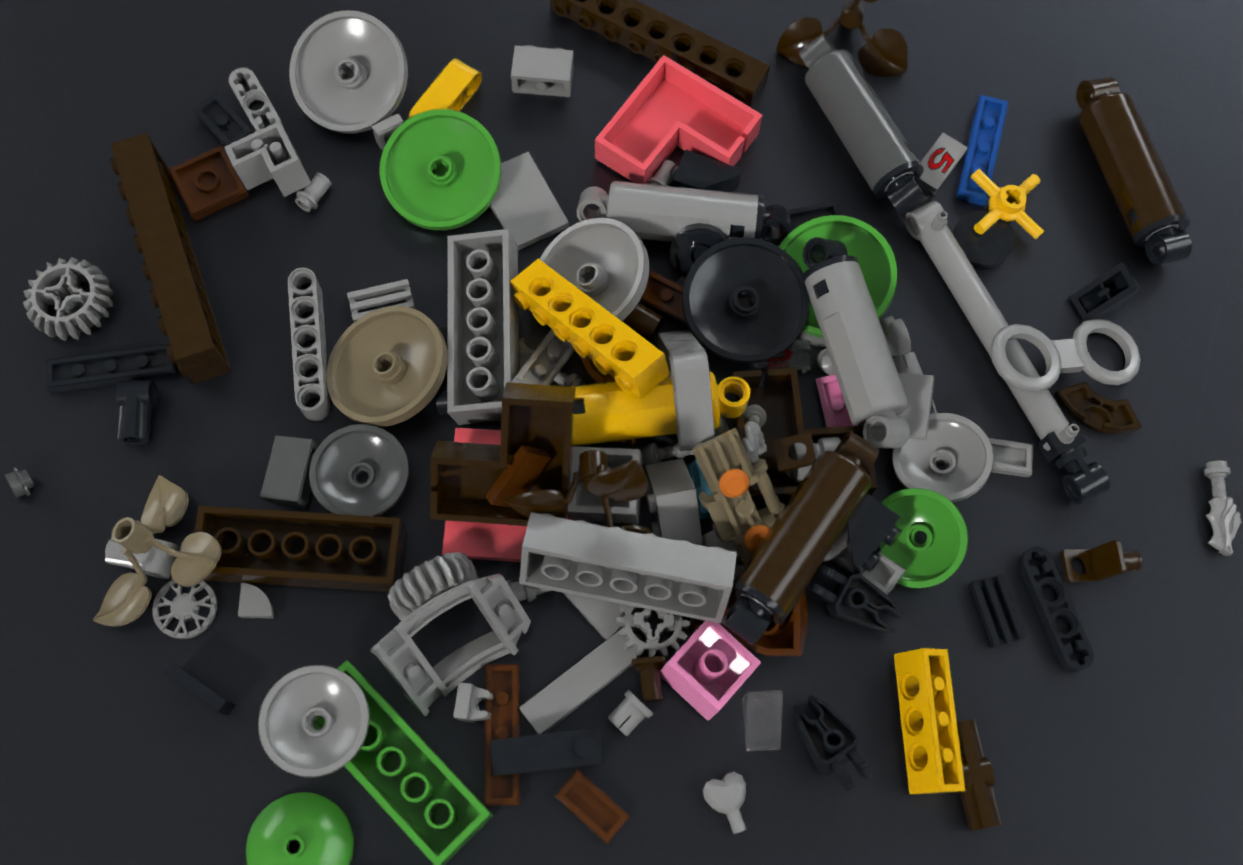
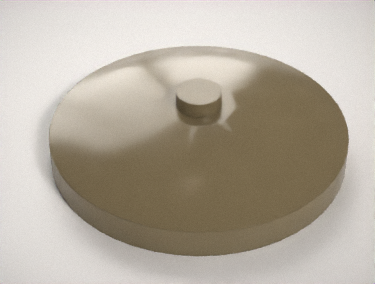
M390 306L377 309L362 316L341 335L329 357L326 384L331 400L344 415L358 424L387 427L408 420L426 407L441 387L447 370L446 341L434 322L425 314L413 308Z

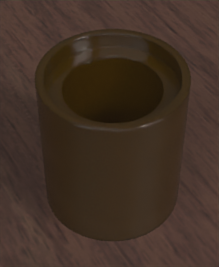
M638 303L625 318L624 323L651 342L659 332L664 317Z

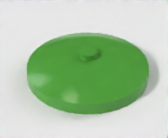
M447 109L425 111L403 122L389 137L380 160L381 185L390 204L410 223L430 230L456 229L477 219L493 202L502 176L501 157L487 129L471 116Z
M829 215L807 221L786 236L779 247L795 260L803 274L810 269L803 260V249L810 239L819 237L844 243L848 255L855 256L858 259L878 318L880 319L885 314L896 291L897 265L890 245L875 228L853 217ZM810 300L808 316L802 332L814 337L823 338Z

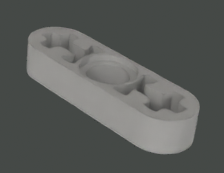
M248 68L234 70L229 76V84L254 130L257 132L265 128L262 121L265 118L268 119L270 125L278 121L281 122L253 71ZM245 80L251 91L246 93L240 82ZM255 100L264 102L263 107L259 110L249 109V105Z

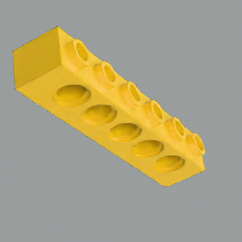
M539 258L510 281L515 292L513 299L522 310L528 309L531 311L535 319L542 326L546 324L550 326L554 334L562 342L566 340L570 342L575 351L582 358H590L602 374L607 375L609 373L614 377L616 383L623 391H631L641 399L670 375L667 361L662 351Z

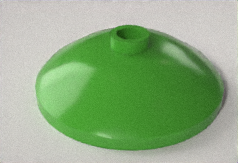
M911 488L895 492L881 502L901 517L899 529L902 532L891 547L886 544L880 551V553L905 569L904 575L897 584L910 588L931 587L944 582L959 569L967 552L968 531L961 512L948 498L929 489ZM919 531L926 533L927 540L925 543H920L917 540V533Z
M309 792L285 795L269 804L254 821L246 845L247 865H350L354 851L352 827L343 810L324 796ZM293 840L300 842V850L296 854L291 853L289 850V845Z

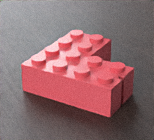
M663 55L596 137L595 159L633 183L646 184L649 178H653L661 167L662 162L668 159L677 146L684 151L689 150L735 166L741 158L742 152L745 153L759 135L763 115Z

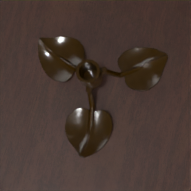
M847 0L842 5L840 17H837L833 24L824 32H822L821 21L816 17H803L794 21L782 33L777 44L779 54L798 65L806 66L799 55V51L822 33L829 36L839 24L848 29L858 27L864 40L867 42V44L859 49L858 59L861 66L867 72L876 76L891 77L899 75L908 69V47L904 36L893 28H882L877 30L871 39L863 22L864 7L860 2L861 0ZM863 0V1L872 3V2H876L877 0Z
M588 450L580 455V472L573 473V482L566 496L560 491L538 490L508 496L504 500L513 510L527 518L530 517L531 512L560 517L566 513L565 505L571 503L578 484L581 483L585 490L602 497L607 527H615L612 521L608 498L611 497L621 502L642 498L647 493V478L641 465L635 458L620 467L607 470V454L599 450ZM627 525L619 527L625 531L653 534L642 526Z

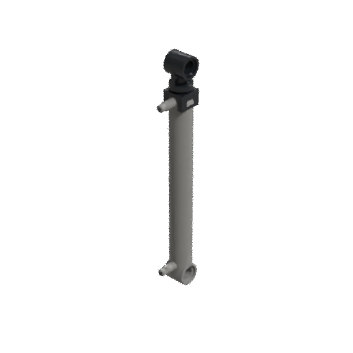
M932 201L909 211L905 215V224L910 235L922 243L991 357L990 347L993 337L1003 327L1009 325L947 226V212L944 211L937 201ZM1018 339L1007 340L1005 351L1011 366L1020 374L1039 378V373ZM1006 382L1041 441L1037 445L1048 464L1057 460L1055 464L1059 470L1066 468L1068 474L1063 477V486L1069 498L1076 504H1082L1109 491L1110 481L1106 471L1096 462L1085 463L1083 458L1088 453L1084 447H1079L1086 442V439L1075 422L1069 424L1048 389L1040 392L1022 391Z

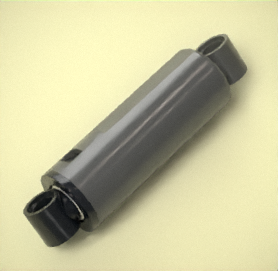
M822 33L799 51L800 57L809 69L805 76V82L876 198L881 200L889 198L894 208L900 215L904 216L929 199L927 192L918 180L924 168L853 57L846 50H836L827 36Z

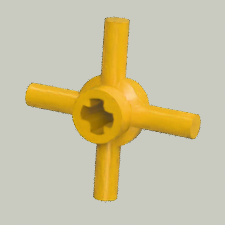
M980 169L973 173L970 178L990 196L989 213L974 225L976 233L982 235L999 219L1006 221V223L1015 220L1035 240L1044 232L1024 212L1027 200L1026 195L1040 183V178L1037 175H1030L1019 186L1006 185L999 188Z

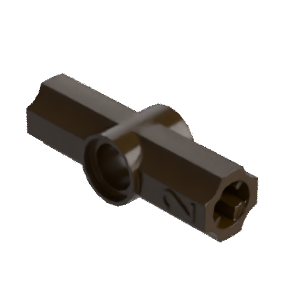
M975 719L958 721L957 729L965 791L957 793L961 794L969 830L974 831L1001 826L1002 823L992 789L995 786L994 771L990 760L983 754Z

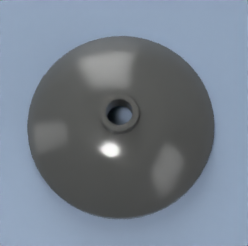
M366 424L343 427L326 437L316 449L309 468V480L312 491L319 503L332 514L377 517L388 511L398 502L406 489L409 479V462L400 442L388 431ZM361 475H369L366 482H358V478Z

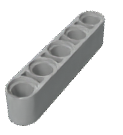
M298 268L292 271L288 277L295 401L307 419L320 421L327 417L331 407L330 395L326 384L328 363L323 294L313 271L308 268ZM311 284L309 288L299 290L301 286ZM306 312H313L309 318H301ZM315 340L311 347L303 348L307 341ZM318 369L315 375L304 377L307 371ZM311 399H320L317 405L313 407H306L308 401H310Z

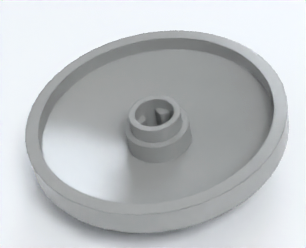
M346 10L333 12L319 18L302 33L291 56L289 77L293 95L300 108L310 119L335 132L360 133L372 129L373 125L389 118L399 106L407 86L408 64L402 44L384 23L369 14Z
M592 218L572 225L561 232L548 245L540 257L541 261L621 321L633 311L640 301L649 277V257L642 240L629 226L611 218Z

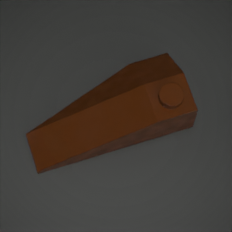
M804 589L782 624L770 621L763 635L753 645L722 624L726 614L737 601L733 594H730L722 622L719 624L745 648L766 656H802L808 628V590ZM685 616L682 618V620L690 621L689 629L694 631L705 622V620Z

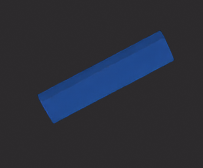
M980 94L977 100L967 144L968 149L965 153L955 199L985 206L989 195L970 177L975 171L980 169L992 180L1009 101Z

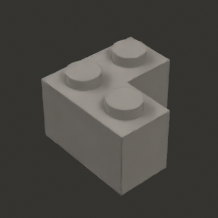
M280 121L224 147L235 171L247 190L274 178L285 197L312 184Z
M683 458L645 465L647 493L644 495V498H647L650 514L655 513L656 522L650 523L651 532L661 538L676 541L686 540L692 544L703 546L696 488Z

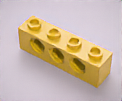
M920 648L894 654L909 794L965 791L948 649Z

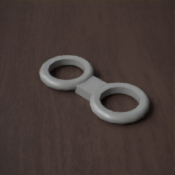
M1092 319L1082 322L1074 331L1072 339L1050 340L1043 332L1029 325L1013 324L1003 327L993 337L990 347L992 363L998 374L1008 384L1028 392H1040L1049 389L1059 379L1060 374L1080 372L1082 370L1098 382L1118 386L1130 382L1139 371L1141 362L1138 346L1132 336L1121 326L1103 319ZM1103 333L1113 338L1124 352L1126 360L1124 369L1121 371H1109L1099 366L1087 350L1086 341L1088 334ZM1018 338L1033 343L1045 358V375L1039 378H1032L1016 371L1006 357L1005 347L1007 340Z

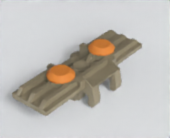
M734 428L692 448V451L712 495H707L706 492H701L698 495L702 506L709 511L714 522L712 528L716 536L723 542L734 541L743 564L746 565L785 505L779 502L766 472L768 468L766 461L759 459L751 463L738 431ZM757 483L767 506L758 511L748 491V487Z

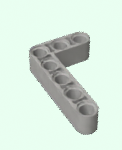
M689 330L657 333L658 349L665 355L670 371L669 377L673 383L680 452L691 451L695 446L715 437L707 354Z

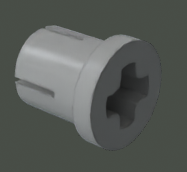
M629 689L624 694L626 698L608 716V719L617 728L619 727V730L626 736L645 717L650 718L653 715V712Z

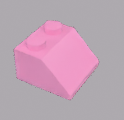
M705 621L660 670V676L709 721L722 709L759 666L761 661L719 623Z

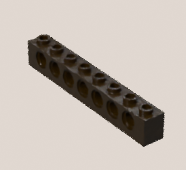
M550 0L551 10L559 16L568 17L578 22L583 28L592 29L602 34L606 39L613 42L616 41L628 47L632 52L642 54L654 60L655 63L664 55L749 107L753 105L767 82L770 65L637 0Z

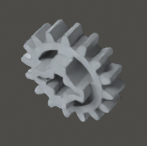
M620 604L618 611L624 616L616 618V625L624 628L618 632L617 636L618 638L627 637L628 640L624 648L628 650L634 646L637 649L635 657L639 658L643 652H646L648 657H654L655 653H659L660 656H666L667 659V649L676 653L680 648L676 640L685 642L687 635L681 630L688 629L690 621L682 620L684 616L644 609L641 613L635 612V614H632L637 607ZM652 611L654 612L655 622L658 624L653 636L650 623H648ZM633 632H639L645 639V642L638 639ZM674 632L668 640L659 644V638L664 633L670 634Z

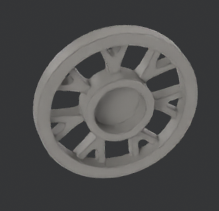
M173 580L166 583L159 590L153 602L152 614L157 627L163 633L176 639H189L200 635L209 628L215 619L218 603L215 592L205 581L202 580L198 583L200 586L197 588L196 585L191 586L189 594H182V586ZM205 588L209 595L198 601L194 596ZM170 589L177 593V596L172 601L164 597ZM170 606L171 613L160 616V607ZM200 606L210 608L207 618L198 615ZM175 617L179 620V623L173 632L166 627ZM194 619L197 628L188 632L185 622ZM200 620H204L202 625L199 623ZM181 628H183L184 633H179Z

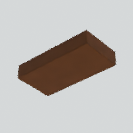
M521 445L508 463L507 469H504L485 497L491 505L510 507L506 504L504 498L527 493L552 457L544 449Z
M578 769L555 795L563 805L606 844L610 842L630 818L622 808Z

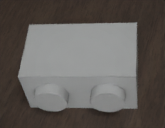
M515 45L511 70L512 92L570 97L574 70L573 50Z

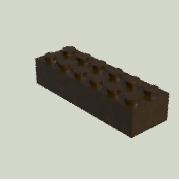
M199 506L194 533H208L216 538L221 546L220 560L213 571L204 579L206 581L389 592L395 582L400 579L406 527L400 518Z

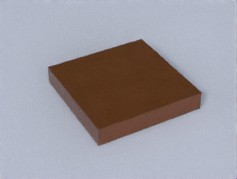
M223 145L167 169L194 222L250 196L235 171Z

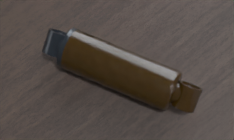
M1112 77L1082 81L1077 87L1076 92L1077 103L1083 109L1079 115V122L1135 246L1146 248L1147 257L1153 264L1159 265L1187 259L1192 251V241L1184 230L1190 225V220L1131 95L1126 92H1120L1118 82Z
M850 431L841 440L834 452L824 451L817 457L734 582L731 593L737 601L726 614L723 625L753 645L763 635L770 621L776 624H782L871 487L872 482L866 472L879 455L877 448L855 432Z

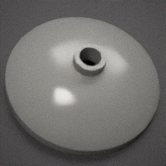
M951 413L930 414L927 440L908 439L902 447L893 448V466L898 480L906 489H929L942 494L953 503L972 496L983 487L992 471L993 450L985 432L971 420ZM944 464L948 468L946 470H939L937 466Z
M318 665L294 670L281 678L265 697L259 715L260 740L270 759L287 772L304 777H318L333 773L344 767L355 757L366 739L369 728V708L365 695L351 677L335 668ZM319 717H323L325 719L324 727L316 730L314 728V721Z

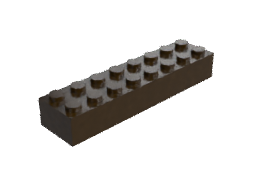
M147 132L111 143L114 156L110 157V162L115 174L120 175L122 181L117 183L123 200L128 201L129 208L125 209V213L130 225L135 227L137 235L133 236V240L138 252L144 254L145 262H141L145 277L148 281L151 280L153 284V289H150L149 293L156 308L159 307L162 316L157 317L164 336L168 335L170 344L166 345V350L173 364L177 363L181 374H187L194 384L231 372L172 180L167 170V164Z

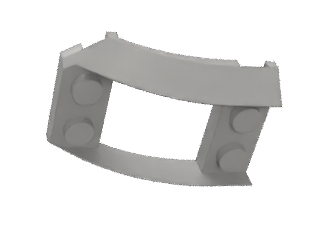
M500 574L471 580L431 599L402 620L370 652L379 658L405 693L403 696L423 716H426L430 712L428 707L441 695L446 697L459 683L463 682L477 670L509 653L515 655L519 651L516 645L521 633L526 635L531 620L504 577ZM472 598L493 631L456 649L432 668L411 637L443 612Z

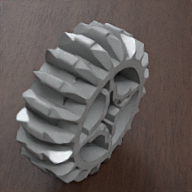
M73 257L70 258L68 263L64 259L59 258L55 266L47 262V270L44 272L36 270L38 278L36 280H28L32 288L23 291L27 298L23 304L24 308L28 311L26 313L28 319L34 323V326L39 331L45 332L49 337L55 338L58 336L65 341L69 335L79 340L80 333L83 331L91 335L90 328L94 325L101 327L99 319L101 317L109 318L106 308L113 307V301L110 297L114 294L109 286V279L102 275L103 272L97 266H92L90 262L84 259L79 262ZM81 282L89 283L90 292L83 291L80 287ZM48 305L55 307L54 309L57 311L56 317L49 315Z
M460 552L446 553L441 557L436 556L430 561H425L420 566L414 567L412 571L404 573L403 578L397 580L394 586L391 587L387 597L394 614L402 621L413 611L438 595L479 578L476 574V568L466 554H461Z

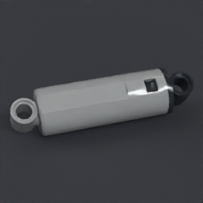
M613 181L610 185L609 194L596 186L584 189L580 195L577 207V218L580 222L592 218L615 219L629 226L641 240L671 242L677 232L688 225L696 223L710 224L721 230L728 239L739 237L763 238V240L774 245H780L786 236L792 232L791 217L788 209L778 204L770 205L764 209L763 195ZM596 204L600 209L592 210L587 205ZM773 222H780L783 224L778 228H773L769 226Z
M814 237L806 243L803 249V260L806 266L810 268L804 273L803 280L851 422L856 426H864V439L877 449L902 447L909 439L910 429L907 421L898 415L908 408V401L858 259L855 256L848 255L847 248L841 241Z

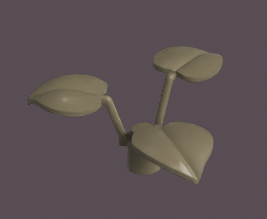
M158 475L144 507L141 522L125 517L118 521L112 530V539L123 546L121 553L127 556L137 573L129 572L123 574L111 585L99 612L92 619L98 624L113 627L129 624L138 619L149 605L152 593L149 588L144 586L148 578L133 553H147L152 547H155L171 556L177 557L171 566L170 573L173 581L184 587L200 583L213 571L220 560L221 546L212 535L205 532H195L188 535L183 540L180 551L174 550L155 540L153 534L163 533L165 527H172L182 519L189 503L188 495L184 489L163 476Z

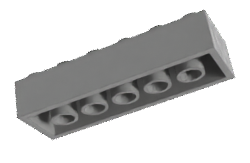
M509 229L448 236L447 413L458 425L501 421L502 396L506 383H511L520 371L519 306L513 299L515 292L510 283L518 275V245Z
M531 512L522 544L519 584L721 623L733 587L737 552L728 551L721 547L692 544L686 540L676 541L661 538L654 534H640L625 531L619 527L599 526L583 520L574 521L558 518L551 514Z

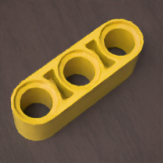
M456 58L453 59L416 102L409 113L408 119L419 113L436 109L460 112L479 88L482 74Z

